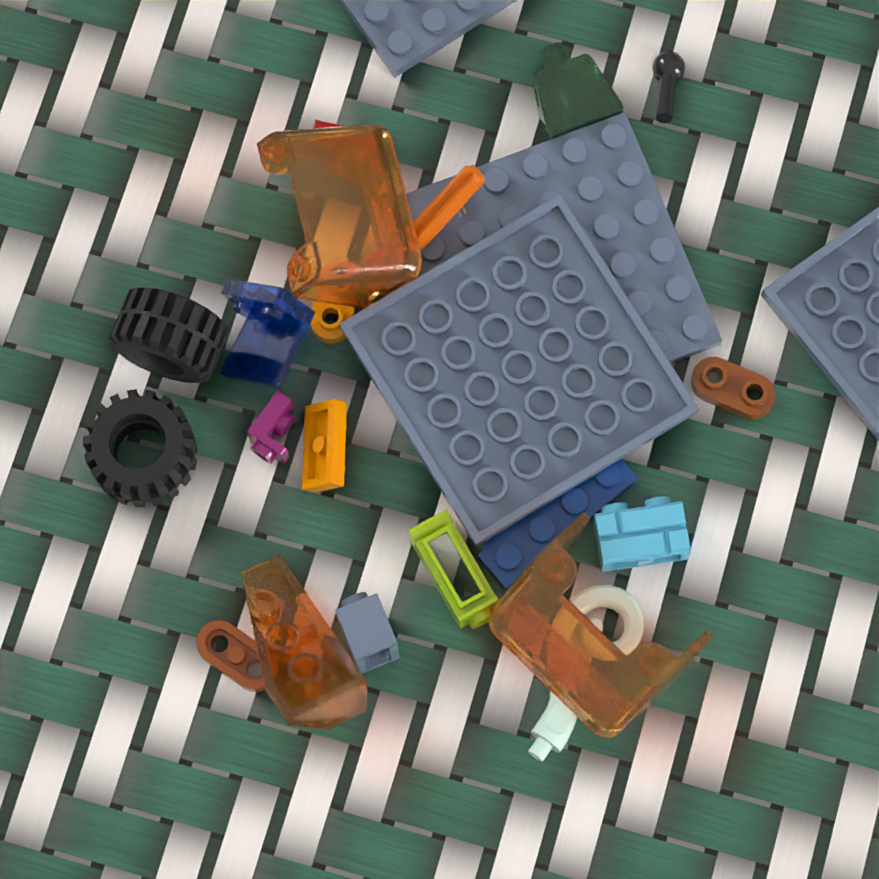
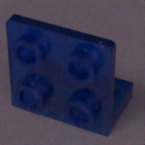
M227 279L220 294L233 302L232 309L246 317V320L220 373L229 379L279 388L289 372L294 356L302 340L305 338L308 327L316 312L282 287Z

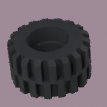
M138 287L127 292L109 336L110 345L122 357L144 370L179 382L204 383L208 382L212 376L229 333V328L215 313L189 298L162 289Z
M137 389L127 390L128 398L121 400L117 393L109 397L112 405L106 408L101 403L95 409L98 418L96 420L89 418L86 428L89 435L83 436L86 463L102 490L110 497L112 495L115 496L118 502L127 505L128 501H132L135 507H145V501H152L154 506L163 504L161 497L169 494L173 499L179 494L177 487L180 484L187 486L191 480L189 471L196 468L197 460L195 453L198 450L190 423L187 421L182 409L179 406L175 407L172 399L165 395L159 399L155 391L146 390L144 396H139ZM149 429L159 432L164 436V450L153 464L137 469L125 467L117 461L118 447L122 440L130 433Z

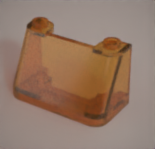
M364 124L275 131L257 143L260 160L265 171L276 175H282L289 171L306 244L292 255L287 265L288 279L294 299L365 309L413 281L418 276L422 264L421 250L393 140L387 129Z

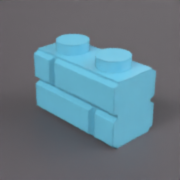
M661 496L646 500L644 507L628 509L627 503H612L601 507L602 513H596L593 520L601 572L688 560L691 552L682 501L671 503L670 497Z

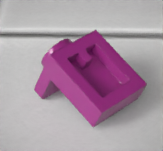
M278 390L250 426L247 434L250 443L253 444L250 449L258 457L270 464L277 460L285 466L290 459L288 450L275 441L274 438L276 436L282 438L292 426L295 417L292 415L294 412L292 400Z

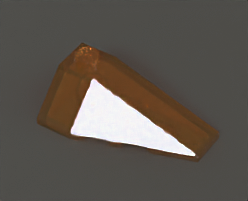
M276 555L242 571L241 577L266 692L289 726L329 730L367 711L366 679L281 555Z

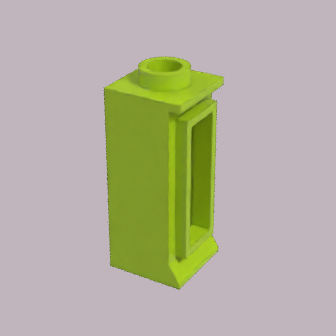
M447 509L409 529V540L458 627L462 629L470 624L471 628L475 629L495 617L493 611L498 609L499 599L495 596ZM445 534L450 538L480 593L461 602L429 545L430 542Z

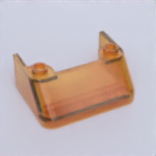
M583 512L533 559L499 599L490 614L489 625L492 633L593 733L601 737L610 738L622 733L698 658L713 636L706 630L678 658L664 646L653 642L637 646L626 656L563 595L573 584L577 575L576 563L568 552L577 544L590 520V517Z

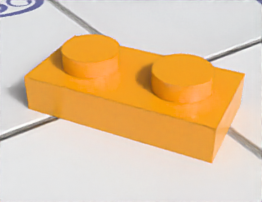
M330 399L305 406L302 490L316 493L344 486L347 402Z

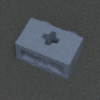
M360 592L344 599L341 602L343 607L335 611L358 674L360 675L399 659L398 643L378 594L368 596L366 592Z

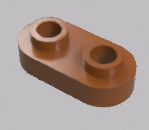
M708 357L701 360L693 370L691 386L695 395L705 402L750 420L760 419L769 413L774 404L775 389L773 384L766 377L719 357ZM717 372L722 380L719 383H711L708 381L706 374ZM751 388L757 389L761 393V398L759 400H751L748 398L746 391Z
M215 620L204 625L199 631L196 645L202 659L243 689L251 692H260L269 688L274 683L278 667L273 654L227 621ZM218 638H224L228 641V647L223 652H216L212 649L213 642ZM260 663L264 666V671L259 677L248 675V668L251 664Z

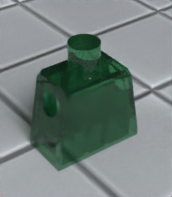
M561 42L550 44L540 51L539 54L545 68L534 73L533 92L544 141L623 113L624 107L622 102L589 54H582L569 59Z

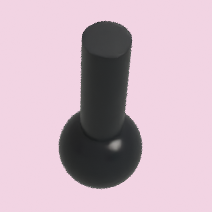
M673 51L660 53L654 59L652 65L653 74L659 81L656 120L660 123H669L673 119L676 82L684 76L686 69L684 59Z

